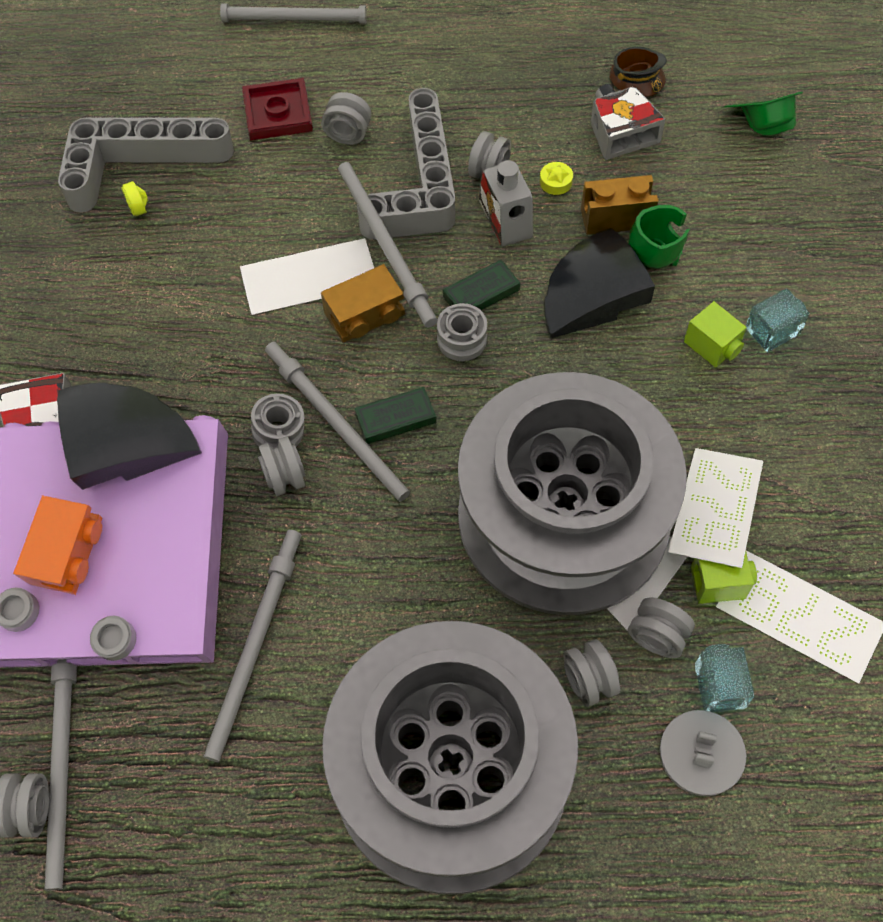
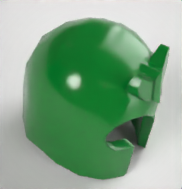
M657 205L643 209L636 217L630 230L628 244L645 267L660 269L668 267L671 263L673 266H677L690 229H686L680 237L671 226V222H674L678 227L684 225L687 214L679 207Z

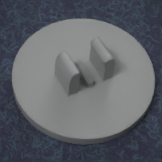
M693 710L682 713L668 724L661 737L659 752L666 774L675 785L690 794L707 797L722 794L732 788L743 774L746 764V749L743 739L732 723L714 712Z

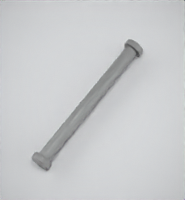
M221 3L220 7L221 21L223 23H229L230 19L359 21L360 25H366L367 21L366 5H359V8L229 7L228 3Z

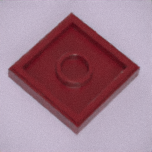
M304 78L242 86L250 141L313 132Z

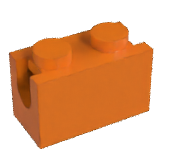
M42 495L13 574L30 585L76 595L79 584L84 582L88 574V558L92 547L101 537L102 517L98 514L90 513L92 508L89 505Z

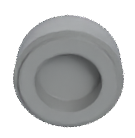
M10 588L0 594L1 627L12 632L26 630L36 621L39 614V603L34 595L22 588Z
M108 616L99 620L90 634V645L93 651L110 661H117L128 656L136 643L134 627L119 616Z

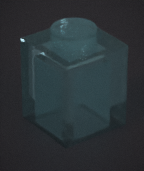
M786 288L753 306L746 327L748 332L768 353L800 335L810 313L804 303L795 298Z
M716 644L705 648L701 652L695 663V670L704 710L717 712L746 709L755 695L744 648H730L728 644Z

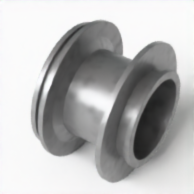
M557 372L534 376L507 387L488 401L476 414L464 435L458 460V482L460 488L458 521L461 539L470 561L484 580L496 591L519 605L544 613L558 615L587 614L604 610L629 598L651 578L659 566L668 544L670 530L678 518L684 501L687 473L684 454L677 435L662 413L642 395L623 384L601 376L577 372ZM545 466L555 471L548 473L541 471L539 468ZM589 469L594 474H583L579 470ZM526 496L532 497L534 501H530ZM609 500L614 504V506L606 507L601 505L598 501Z
M440 621L416 625L385 638L367 651L351 667L333 696L325 721L322 744L324 770L331 795L349 835L364 856L380 871L406 886L425 892L451 895L473 893L499 885L517 875L539 856L549 843L562 817L566 801L572 789L578 760V736L572 707L563 687L548 665L534 651L512 636L491 627L464 621ZM450 710L457 712L462 719L454 726H445L438 720L439 716L443 712ZM492 731L499 736L501 741L498 745L489 748L482 746L476 738L482 732ZM408 733H417L424 738L421 746L416 749L404 748L400 742ZM449 760L452 765L458 764L459 773L453 775L450 770L444 771L443 763ZM485 775H494L501 780L503 787L495 793H487L480 789L478 781ZM411 776L421 778L425 783L423 790L415 795H408L400 789L402 782ZM448 798H456L463 803L465 809L439 810V806Z

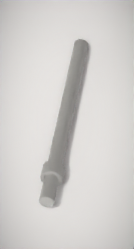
M343 162L339 165L338 171L404 288L403 295L411 308H415L426 328L434 326L438 320L427 302L428 294L423 285L417 283L351 164Z
M276 342L269 343L265 348V352L277 364L282 377L288 383H293L391 494L399 502L404 501L410 495L407 487L304 374L305 369L295 358H290Z
M287 530L279 554L272 558L269 566V581L203 756L210 761L220 762L284 583L290 580L295 567L293 559L302 537L295 530Z
M58 659L57 663L51 666V684L55 685L44 891L63 889L72 684H76L77 666L67 663L66 659Z

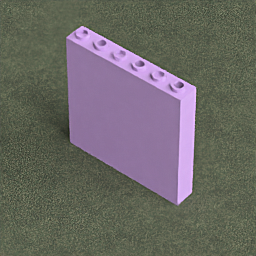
M201 415L194 417L193 420H184L197 439L201 454L128 481L119 476L84 490L70 479L59 422H44L42 426L8 423L4 427H0V594L10 588H22L34 595L39 603L38 617L26 630L12 632L0 626V668L47 667L56 664L58 659H66L67 663H72L76 666L214 663L228 433L219 419ZM42 495L89 505L92 508L90 513L98 514L102 517L101 537L92 547L88 558V574L84 582L79 584L76 595L33 586L13 574ZM108 616H119L125 619L134 627L136 632V643L133 650L128 656L117 661L102 658L93 651L90 645V634L93 627L99 620Z

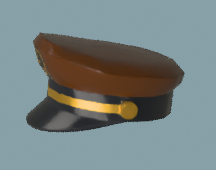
M645 47L626 48L619 51L615 56L609 77L619 90L634 87L645 97H651L659 93L665 86L666 77L662 67L666 64L667 59L662 53Z

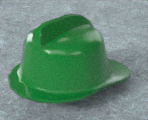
M803 91L770 101L724 105V107L741 106L750 127L756 133L774 135L791 130L796 126L795 97L802 94Z

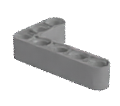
M429 88L415 89L409 95L410 127L420 188L368 194L391 237L443 232L449 230L455 224V192L439 102L436 93ZM357 205L361 234L368 239H376Z
M80 118L74 121L69 128L58 178L59 186L71 210L79 213L87 212L98 201L105 162H225L234 154L229 125L221 118Z

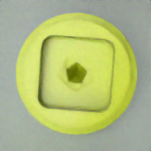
M551 162L541 169L540 186L545 192L552 195H561L571 189L573 171L568 165L561 162Z
M134 181L123 184L121 189L132 215L137 217L147 213L145 208L148 201L146 192L135 185Z

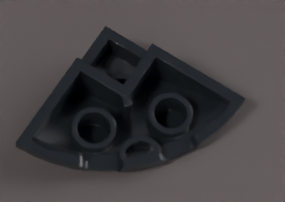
M612 228L598 232L575 245L555 267L549 279L547 296L544 303L545 321L550 338L617 320L618 312L651 303L655 284L635 251Z
M103 382L81 384L58 390V419L64 455L70 479L82 490L119 476L128 481L202 453L197 439L183 418L168 405L160 401L157 396L132 386Z

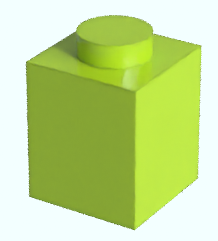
M713 301L689 321L684 342L716 368L724 360L728 359L731 361L741 352L744 347L742 339L747 327Z
M746 551L742 568L694 558L690 567L698 604L746 599L757 582L755 563L748 561Z

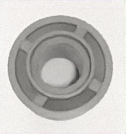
M347 92L336 93L328 101L321 120V126L327 136L334 141L349 145L357 144L365 136L372 112L369 105L359 96Z
M481 132L470 152L469 176L479 179L482 177V172L485 169L498 166L502 161L510 160L511 140L501 136L495 141L493 133Z
M465 303L451 305L440 313L437 319V344L440 351L446 357L456 361H468L478 357L484 351L487 344V319L484 313L479 308Z
M270 394L259 399L251 412V433L254 442L258 446L268 443L275 449L278 445V439L288 436L291 445L295 444L297 447L304 433V411L300 403L293 397L285 394ZM273 422H282V423H284V424L277 426V425H273V424H271V423H273Z
M288 436L278 439V445L275 449L268 443L258 446L261 454L258 456L263 474L269 489L273 488L276 497L285 494L286 485L291 484L296 490L305 487L303 479L306 476L297 448L295 444L291 445Z
M658 598L643 599L637 610L639 616L634 617L628 627L629 635L639 645L652 653L667 658L680 657L686 646L684 639H688L695 628L693 619L681 608L670 602Z
M593 639L584 644V653H581L575 647L564 652V668L568 681L576 696L580 698L585 706L589 707L598 703L600 692L607 698L620 693L619 675L610 653L599 640Z
M6 773L0 777V838L14 837L18 831L24 838L38 837L41 834L46 823L50 803L48 782L44 774L30 773L24 779L17 773Z

